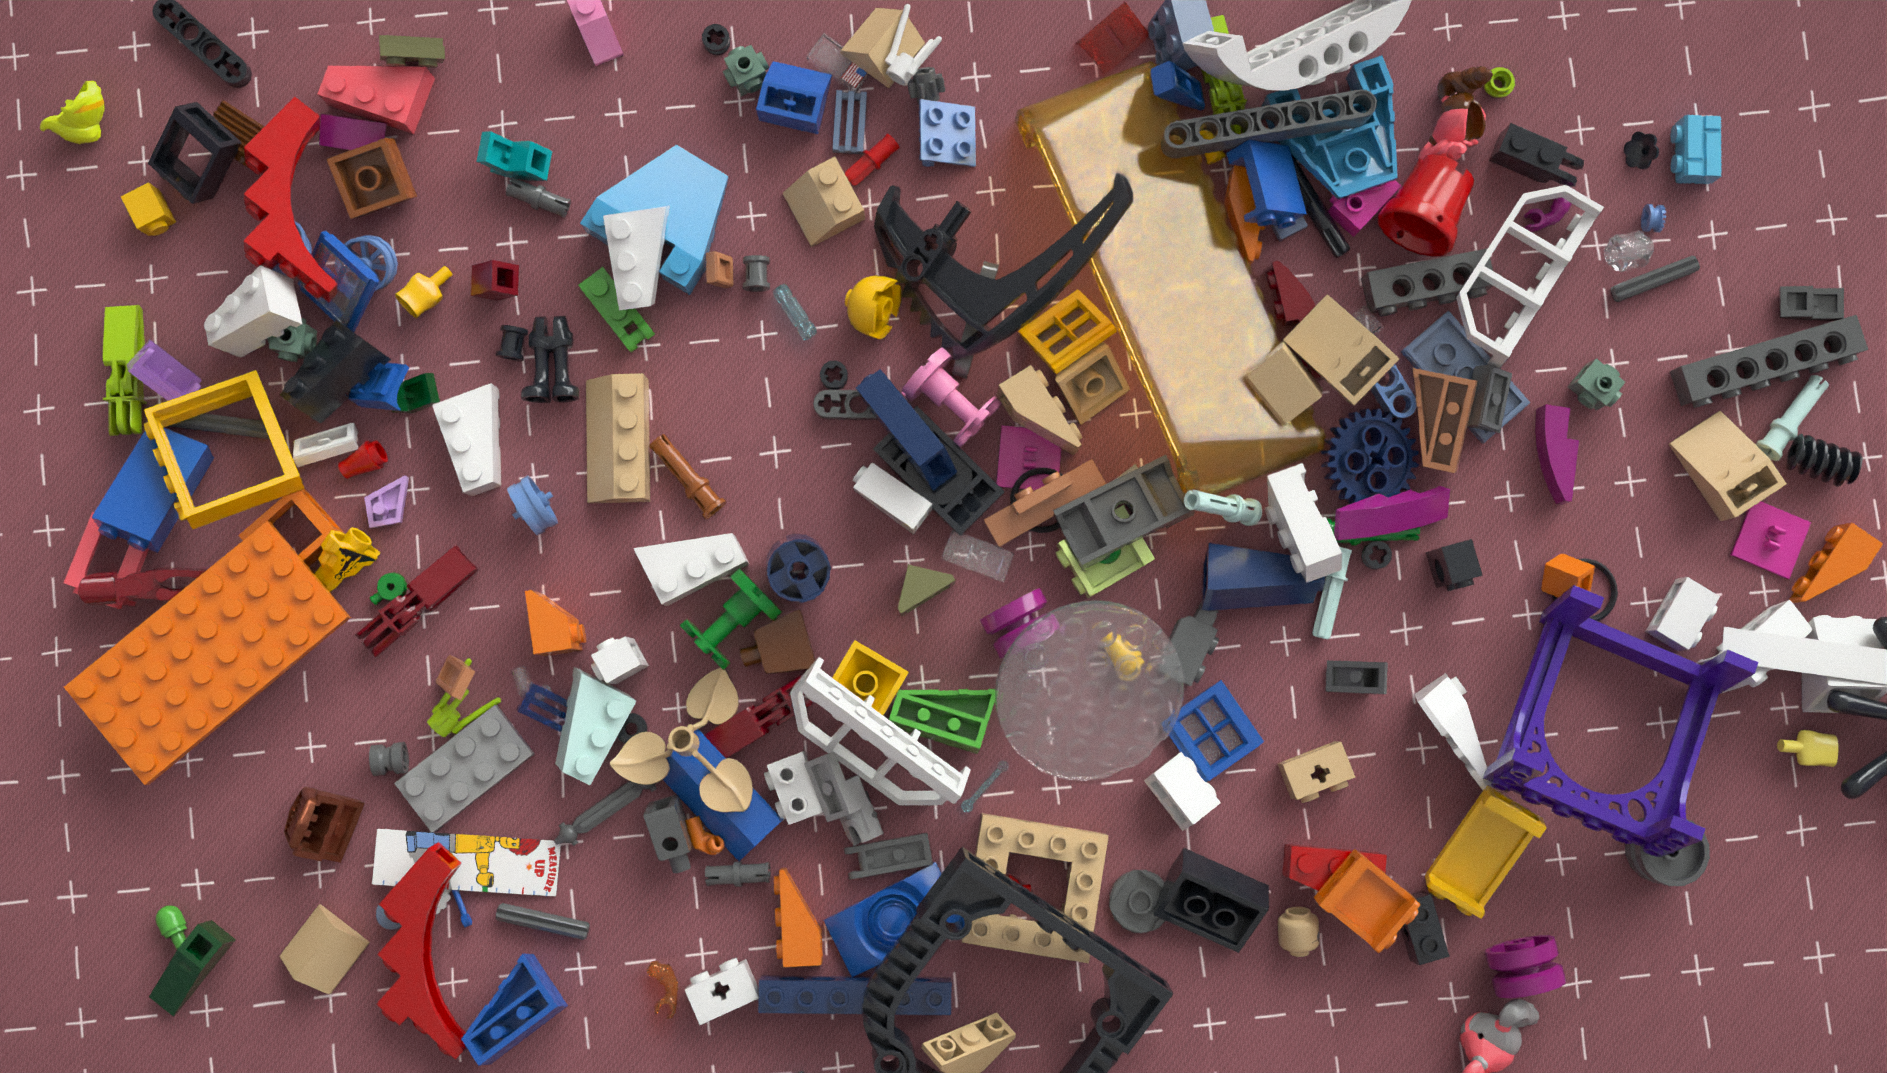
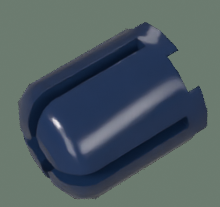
M802 534L786 536L787 541L781 544L778 540L772 545L766 561L767 576L770 586L778 596L789 601L807 602L815 599L825 590L830 579L831 566L827 554L817 540ZM800 562L801 565L803 562L806 564L803 569L806 576L803 579H800L798 573L792 572L793 563Z

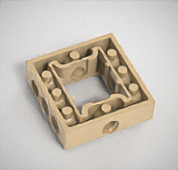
M981 813L975 855L1005 875L1009 852L1072 862L1067 871L1068 890L1065 904L1062 903L1061 912L1094 933L1108 835L1100 832ZM995 914L972 921V928L969 934L962 938V943L1089 963L1090 954L1081 948L1077 951L1070 948L1062 940L1063 937L1055 931L1052 934L1047 933L1038 926L1036 921L1021 919L1014 914L1009 916Z

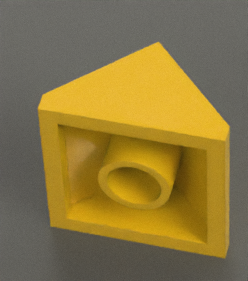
M854 640L832 678L863 701L869 695L874 697L875 700L871 707L881 715H884L909 672Z

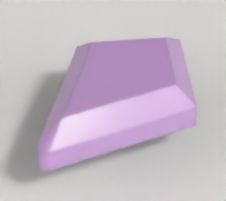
M402 476L364 497L369 528L402 523L409 477Z

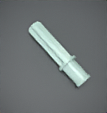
M1339 547L1342 552V570L1325 576L1324 588L1312 631L1315 637L1330 639L1343 584L1344 581H1348V578L1345 576L1350 554L1352 553L1350 549Z

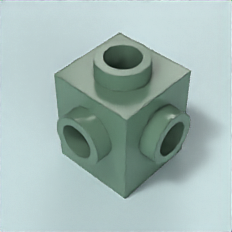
M752 45L745 48L740 46L730 51L728 57L724 58L727 69L723 71L730 87L736 86L741 97L761 89L766 76L765 70L769 69L762 52L756 54Z
M301 318L302 325L298 327L289 326L283 329L284 334L278 338L274 336L267 338L269 349L278 353L279 359L297 362L298 358L304 359L308 353L314 350L317 344V330L307 325L306 319Z
M1596 358L1581 369L1568 385V388L1578 395L1577 399L1582 405L1589 409L1594 408L1598 410L1605 406L1611 407L1622 395L1619 390L1625 384V381L1619 377L1620 373L1614 367L1603 364Z

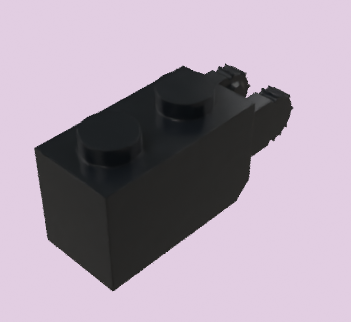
M1510 123L1500 133L1489 161L1537 182L1547 183L1549 180L1569 187H1575L1577 177L1559 169L1560 164L1576 170H1580L1584 166V160L1566 152L1568 147L1513 123Z

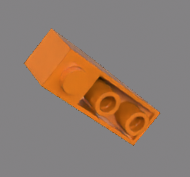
M1234 165L1229 173L1224 204L1243 265L1249 268L1254 259L1258 260L1260 257L1262 242L1258 241L1259 230H1264L1265 226L1245 222L1244 215L1253 211L1256 205L1246 167Z
M1852 522L1834 526L1825 536V541L1827 542L1822 550L1816 552L1809 560L1808 566L1810 568L1805 576H1801L1792 586L1793 594L1789 600L1792 603L1806 602L1866 570L1883 543Z
M781 868L779 876H774V894L780 895L781 906L775 908L776 927H781L782 940L776 941L777 959H783V967L822 965V929L787 868Z

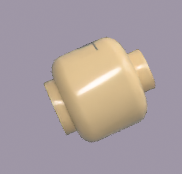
M1290 907L1286 909L1285 913L1278 918L1279 945L1284 950L1290 951L1292 956H1307L1309 951L1316 949L1320 943L1318 917L1306 907Z

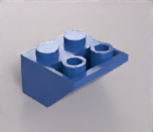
M773 61L763 80L756 107L759 121L818 134L832 75Z

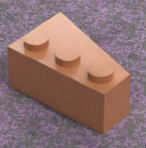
M1413 368L1423 467L1456 473L1478 381Z

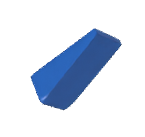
M1170 60L1151 69L1153 91L1157 97L1200 111L1205 109L1202 85L1196 78Z

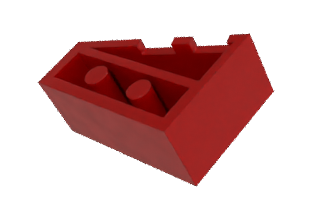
M1285 844L1282 875L1319 891L1353 850ZM1357 850L1386 874L1387 855L1379 852Z

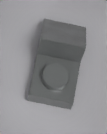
M1327 660L1326 692L1387 694L1388 663Z

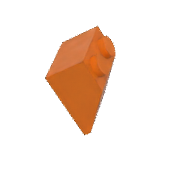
M533 590L525 591L533 654L550 656L582 651V643H586L584 625H579L577 618L544 594Z

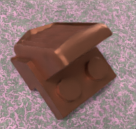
M307 786L303 787L289 810L284 829V836L288 846L293 850L292 855L317 861L325 859L341 863L365 803L358 799Z

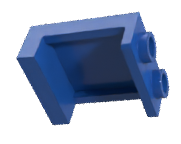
M1248 140L1226 153L1229 164L1245 166L1256 208L1244 215L1245 222L1257 223L1258 226L1275 225L1279 229L1295 225L1297 219L1307 214L1289 146Z

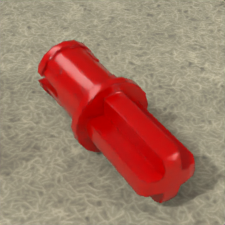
M887 133L869 151L864 150L863 156L845 171L844 174L849 183L853 186L860 184L875 169L880 170V165L900 148L891 135Z

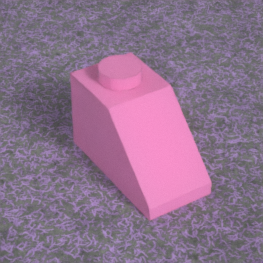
M567 0L595 66L624 55L601 0Z

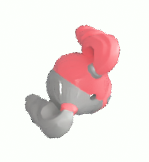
M1513 999L1505 1004L1499 1015H1493L1488 1012H1477L1470 1015L1461 1026V1035L1459 1037L1461 1045L1471 1061L1462 1073H1492L1507 1068L1513 1062L1515 1054L1518 1053L1522 1044L1521 1033L1518 1027L1534 1025L1539 1020V1012L1534 1005L1522 999ZM1480 1034L1484 1035L1483 1039H1480Z

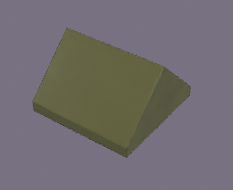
M908 564L898 605L900 615L904 616L955 584L953 575Z

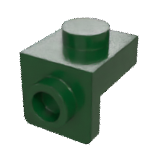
M423 373L402 381L397 393V404L400 411H391L393 413H415L439 403L440 399L434 373Z

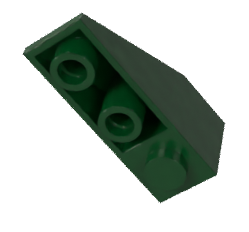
M212 920L197 924L175 952L149 998L174 1017L236 939Z

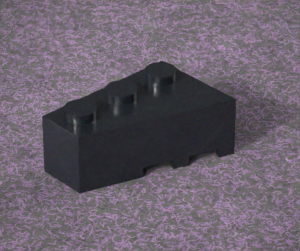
M335 320L332 326L324 331L322 339L314 350L306 355L302 366L296 374L286 382L280 396L321 424L349 398L346 393L358 382L364 385L370 379L367 374L379 363L385 365L391 359L342 323Z

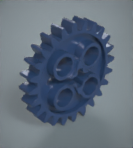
M1360 409L1359 413H1348L1349 419L1340 418L1338 421L1341 428H1330L1335 437L1325 438L1324 440L1330 445V450L1321 451V454L1329 457V461L1322 463L1321 467L1330 468V472L1324 478L1334 479L1335 482L1330 487V490H1341L1338 497L1340 500H1347L1349 498L1348 505L1377 494L1391 497L1400 494V490L1411 489L1406 480L1416 479V476L1410 470L1411 468L1419 467L1418 463L1412 461V457L1418 455L1419 451L1411 450L1410 446L1416 442V439H1407L1406 436L1411 429L1410 427L1400 429L1402 424L1401 418L1392 420V413L1383 412L1382 414L1381 409H1372L1371 412L1369 409ZM1367 430L1371 436L1369 444L1365 440ZM1389 450H1391L1393 454V459L1391 463L1389 462L1387 457ZM1349 455H1351L1353 458V466L1351 469L1347 463ZM1372 474L1376 478V483L1374 487H1372L1370 483V478Z

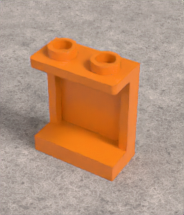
M1356 849L1350 853L1314 896L1320 907L1342 921L1370 944L1377 953H1380L1383 949H1388L1397 938L1396 933L1404 924L1407 925L1415 919L1420 903L1414 896Z

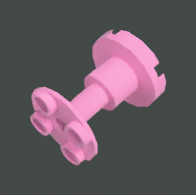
M942 347L927 359L929 362L924 367L920 366L905 384L901 393L911 402L923 392L938 407L945 404L966 423L953 440L954 443L961 447L971 436L973 437L985 424L983 421L988 416L990 417L1002 403L994 396L978 410L956 389L960 384L944 370L952 356Z

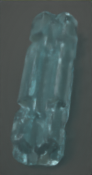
M782 284L773 290L774 297L778 303H782V309L794 327H798L797 330L802 339L808 340L813 337L817 330L813 323L808 321L809 318L797 299L792 297L793 294L786 284Z

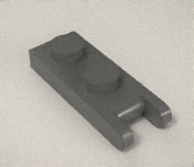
M928 833L844 848V853L847 855L858 854L860 871L848 873L849 880L933 865Z

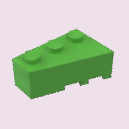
M998 689L898 690L889 720L905 732L912 733L917 729L921 732L919 735L921 737L978 754Z

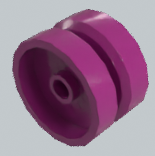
M1040 588L1008 603L979 620L986 634L993 635L1006 628L1008 633L996 639L993 644L1000 659L1017 650L1021 652L1044 640L1043 636L1061 627L1054 613L1047 612L1035 619L1032 616L1033 613L1044 608L1047 603Z
M1538 935L1513 939L1493 945L1485 950L1488 967L1501 971L1492 979L1497 997L1520 998L1552 991L1566 984L1563 966L1550 962L1559 954L1554 936Z

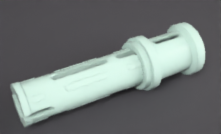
M1811 375L1809 381L1783 416L1773 420L1770 424V431L1763 440H1758L1755 444L1770 460L1779 461L1783 456L1782 451L1788 442L1795 440L1798 436V426L1823 392L1829 387L1826 380L1821 385L1819 384L1823 379L1822 377Z
M1194 489L1192 491L1189 490L1184 497V504L1187 509L1221 515L1228 522L1240 521L1246 526H1253L1259 522L1262 516V506L1258 500L1253 498L1244 500L1241 496L1235 494L1222 497Z

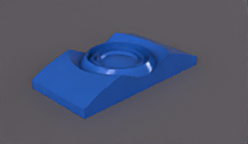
M936 862L823 920L852 977L879 965L905 931L908 924L916 916L917 906L942 874ZM951 915L947 918L946 921L949 923L957 922L961 918V916Z

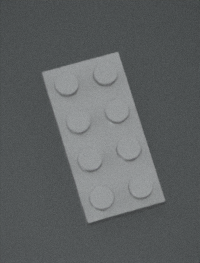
M494 705L394 784L431 832H436L530 759L535 753L498 705Z

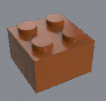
M384 138L326 159L350 219L359 218L417 197L394 138Z

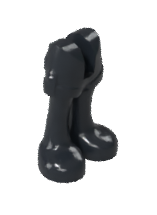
M546 316L535 317L532 331L528 335L529 348L534 349L535 377L532 385L522 388L521 399L533 403L551 402L549 354L553 353L555 365V385L552 388L553 400L559 403L578 400L580 391L577 386L571 384L568 374V349L573 346V333L569 330L566 316H554L553 336H549Z

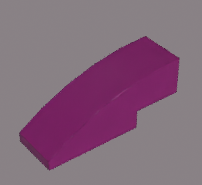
M1545 404L1536 409L1535 434L1537 453L1547 487L1555 503L1563 505L1572 502L1579 440L1567 439L1570 408Z

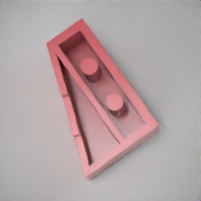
M328 66L317 94L328 106L373 121L385 122L387 126L414 134L435 78L427 67Z

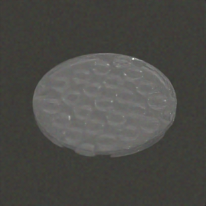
M1110 601L1076 602L1054 609L1039 617L1027 626L1011 644L1003 658L996 679V711L1004 734L1013 749L1038 770L1069 780L1086 781L1108 778L1113 773L1128 767L1131 769L1151 755V751L1168 737L1181 710L1184 696V675L1178 654L1171 640L1162 628L1144 613L1132 607Z

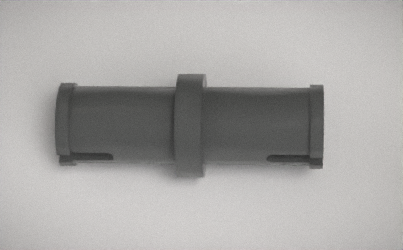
M515 177L510 179L512 185L508 184L506 196L529 203L531 208L535 210L541 208L562 218L566 217L567 212L565 210L569 211L571 199H566L546 191V187L542 185L536 187Z
M741 861L734 862L733 865H709L705 868V877H708L705 881L707 886L734 884L735 887H742L743 883H770L771 871H768V869L771 867L769 862L742 864Z

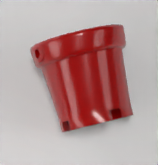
M1425 155L1422 162L1419 158L1396 196L1389 200L1379 212L1378 225L1382 232L1397 245L1419 255L1431 257L1447 255L1454 248L1458 233L1457 225L1474 187L1472 174L1466 169L1462 175L1455 170L1458 162L1441 155Z

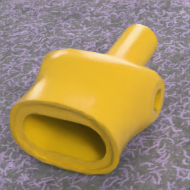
M446 266L442 267L430 278L416 273L403 289L395 293V297L406 311L417 319L421 314L433 308L442 300L443 296L439 286L453 276V274Z

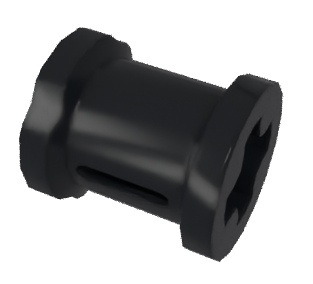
M501 325L500 330L503 332L500 350L496 351L495 356L508 360L523 361L524 356L521 353L524 336H528L529 331L521 327Z

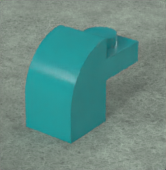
M486 131L482 132L476 162L490 167V172L504 177H515L516 179L527 181H547L552 151L532 141L513 142L496 133Z

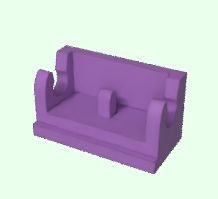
M150 339L126 365L132 375L167 401L198 391L201 387L199 385L202 381L201 378Z

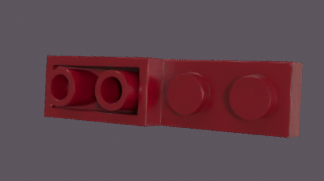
M1274 261L1271 263L1270 271L1266 272L1269 289H1275L1278 300L1273 302L1277 320L1282 319L1283 326L1292 324L1297 326L1316 305L1294 274L1280 261ZM1302 358L1299 359L1316 381L1323 379Z

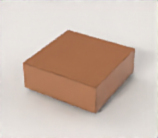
M716 251L706 253L707 283L721 288L733 287V258L731 256Z

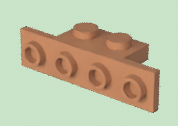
M1093 459L1062 476L1056 471L1042 479L1044 486L1035 491L1032 490L1031 486L1014 495L1017 500L1016 502L984 519L998 547L1053 517V510L1105 485L1106 483Z

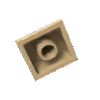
M836 157L808 170L783 192L784 198L811 247L865 220L864 209Z

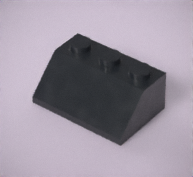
M1183 848L1168 872L1154 909V916L1239 953L1269 910V885Z

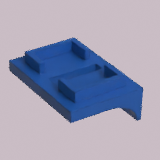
M379 363L367 374L370 379L364 385L358 382L350 389L351 392L348 399L364 408L400 411L397 404V393L410 367L406 364L387 363L383 365Z

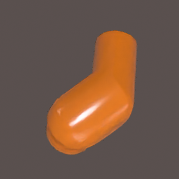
M700 816L685 820L692 846L695 849L708 855H717L723 850V839L720 836L704 831Z

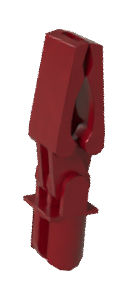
M458 546L452 547L407 585L411 592L403 597L397 596L383 609H379V614L357 632L355 636L358 639L366 637L363 644L367 649L378 644L371 651L376 658L401 635L406 636V633L421 620L419 616L425 609L433 612L478 571V568L469 561ZM418 599L419 602L411 607V605ZM388 613L393 614L394 617L391 618ZM397 623H401L403 627L400 628Z
M160 567L130 574L125 578H117V570L114 572L94 573L82 578L79 583L78 594L84 603L90 605L116 603L119 605V597L122 596L132 599L169 600L185 587L168 588L160 583L170 577L177 576L198 578L207 569Z
M803 674L761 699L763 703L758 707H755V705L747 707L704 736L725 758H729L770 732L769 727L776 723L779 726L795 716L790 689L794 687ZM807 699L805 706L808 708L816 702ZM767 712H769V716L765 717L764 719L761 717Z

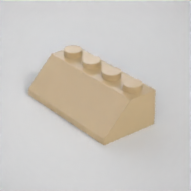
M641 373L611 374L586 380L587 503L650 502L648 378Z

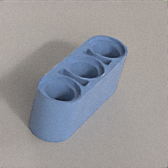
M1394 364L1387 371L1389 375L1388 384L1383 387L1377 382L1370 390L1384 412H1391L1392 418H1406L1415 412L1417 407L1416 398ZM1397 396L1403 397L1406 402L1404 410L1400 413L1393 407V401Z

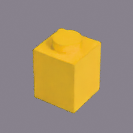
M149 182L121 196L136 228L148 236L160 235L169 229L168 226L176 223L161 191Z

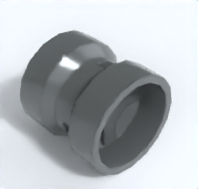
M393 743L387 748L383 744L371 745L369 764L372 775H386L388 770L396 774L407 773L409 770V753L406 743Z

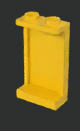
M1487 785L1426 872L1425 880L1428 891L1438 899L1444 900L1447 898L1452 901L1463 914L1467 916H1472L1473 914L1482 919L1485 915L1484 906L1532 838L1536 836L1540 839L1547 829L1543 817Z

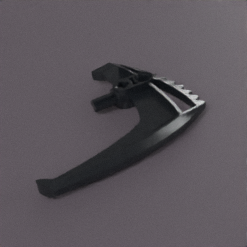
M1117 172L1114 177V187L1075 226L1039 256L1018 270L997 280L968 269L952 257L956 251V242L958 240L955 235L971 214L970 209L959 201H956L940 225L935 223L932 229L923 231L900 205V187L892 185L877 208L874 229L887 266L898 269L895 280L898 281L896 283L905 284L901 297L912 298L910 311L921 312L920 325L931 324L930 337L938 338L942 336L941 348H953V359L961 360L986 351L1009 338L1052 303L1095 255L1131 206L1134 197L1128 178ZM1107 211L1102 220L1099 222V224L1096 226V228L1092 231V233L1084 242L1085 235L1096 224V222L1101 218V216ZM888 237L903 256L902 263L893 250ZM1072 250L1073 256L1038 290V281ZM922 263V272L918 276L917 269L918 266ZM926 284L950 309L978 331L961 343L944 326L918 289L919 285ZM1027 295V301L991 329L986 325L1021 296Z

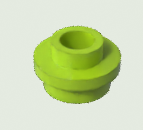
M1497 67L1492 69L1493 76L1484 85L1485 91L1494 98H1504L1514 89V76L1506 68ZM1494 80H1500L1503 87H1496Z

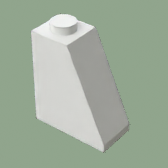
M871 463L868 468L862 466L853 478V481L856 483L853 487L856 493L913 535L932 511L931 502L874 463Z

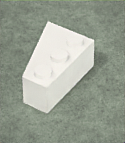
M1790 600L1767 608L1741 628L1743 630L1805 638L1813 630ZM1723 643L1716 647L1720 652L1719 654L1722 653ZM1716 656L1705 660L1701 659L1697 663L1703 665ZM1757 666L1754 675L1724 692L1746 685L1756 687L1768 678L1766 673L1769 670H1773V668Z

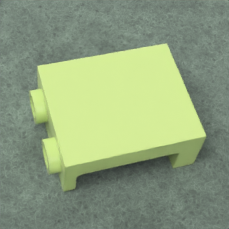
M1124 505L1115 509V514L1119 518L1126 519L1130 517ZM1143 538L1121 548V555L1114 563L1103 564L1098 562L1084 570L1081 569L1066 539L1057 544L1059 551L1055 552L1064 568L1069 566L1075 577L1071 581L1080 595L1085 593L1087 598L1155 559Z

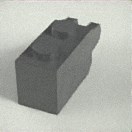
M1202 602L1198 605L1199 608L1196 609L1193 617L1187 616L1177 620L1154 668V671L1185 686H1192L1193 681L1196 683L1200 681L1206 666L1201 664L1206 654L1212 655L1219 641V638L1215 637L1218 629L1212 627L1217 617L1216 614L1219 612L1218 610H1201Z

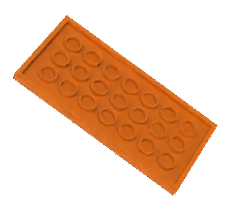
M266 521L65 685L64 688L144 785H150L351 617L273 524Z

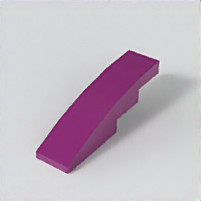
M1438 486L1422 493L1408 490L1391 497L1377 494L1336 509L1334 536L1336 540L1372 537L1409 530L1448 518L1450 489Z

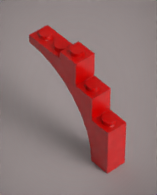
M294 97L244 147L246 165L258 175L263 174L244 193L245 210L257 221L263 220L243 241L245 257L256 267L262 265L271 270L279 263L280 269L292 279L297 277L305 283V288L311 295L318 299L322 297L330 302L337 295L338 283L317 264L305 247L295 225L291 207V186L295 169L306 146L320 130V116L298 98Z
M438 842L424 852L378 904L384 909V914L389 920L399 923L402 927L377 954L383 959V964L387 969L398 973L401 977L376 1005L382 1009V1014L388 1020L396 1022L399 1026L410 1018L418 1031L428 1034L437 1042V1047L442 1053L452 1056L456 1060L467 1049L461 1040L466 1032L455 1021L442 998L435 979L431 951L432 928L437 906L448 882L462 863Z

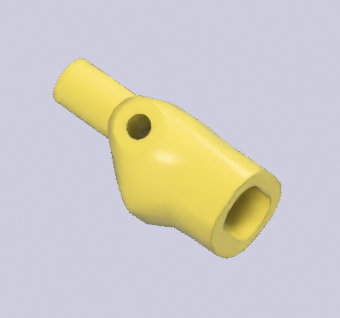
M1801 730L1798 732L1796 741L1780 739L1777 743V748L1780 752L1796 753L1797 762L1803 766L1834 767L1838 760V739L1834 734Z

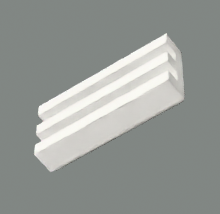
M349 423L294 440L293 460L297 467L357 450L358 430L355 424Z

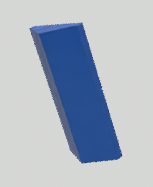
M699 729L695 730L694 733L699 738V748L697 751L716 769L718 764L726 758ZM673 751L672 755L666 758L670 770L663 779L664 782L679 795V798L696 816H700L702 823L714 835L720 836L723 839L724 846L738 861L743 859L783 820L754 788L750 806L746 811H714L705 805L700 796V783L711 772L693 755L685 757Z

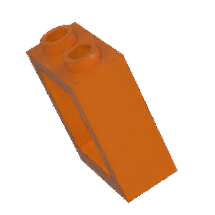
M304 488L283 496L238 536L244 540L266 521L273 524L296 504L322 534L299 554L300 558L309 567L323 552L321 544L331 530L344 532Z

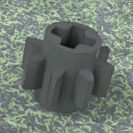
M933 67L919 68L914 74L913 79H910L907 84L910 98L917 97L918 104L920 99L939 101V92L946 91L942 73L936 74Z

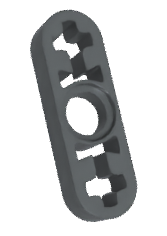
M823 390L814 398V409L817 415L823 419L877 420L874 414H871V410L868 407L860 414L854 413L850 409L851 400L855 397H861L857 390ZM846 396L844 403L846 413H840L841 407H831L830 412L826 413L824 407L819 406V403L825 402V397H831L833 403H841L840 397Z

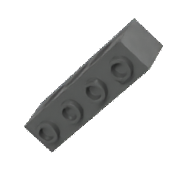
M1488 248L1367 272L1361 278L1368 313L1378 312L1379 316L1382 317L1397 313V308L1408 306L1409 311L1427 307V302L1438 300L1439 305L1457 301L1456 297ZM1489 258L1487 263L1485 264V267L1493 271L1491 260ZM1453 272H1458L1463 276L1464 285L1457 284L1453 280ZM1477 277L1467 295L1469 299L1487 295V290L1493 287V285ZM1423 278L1433 281L1434 291L1427 290L1423 286ZM1393 284H1399L1404 288V297L1397 296L1393 292Z

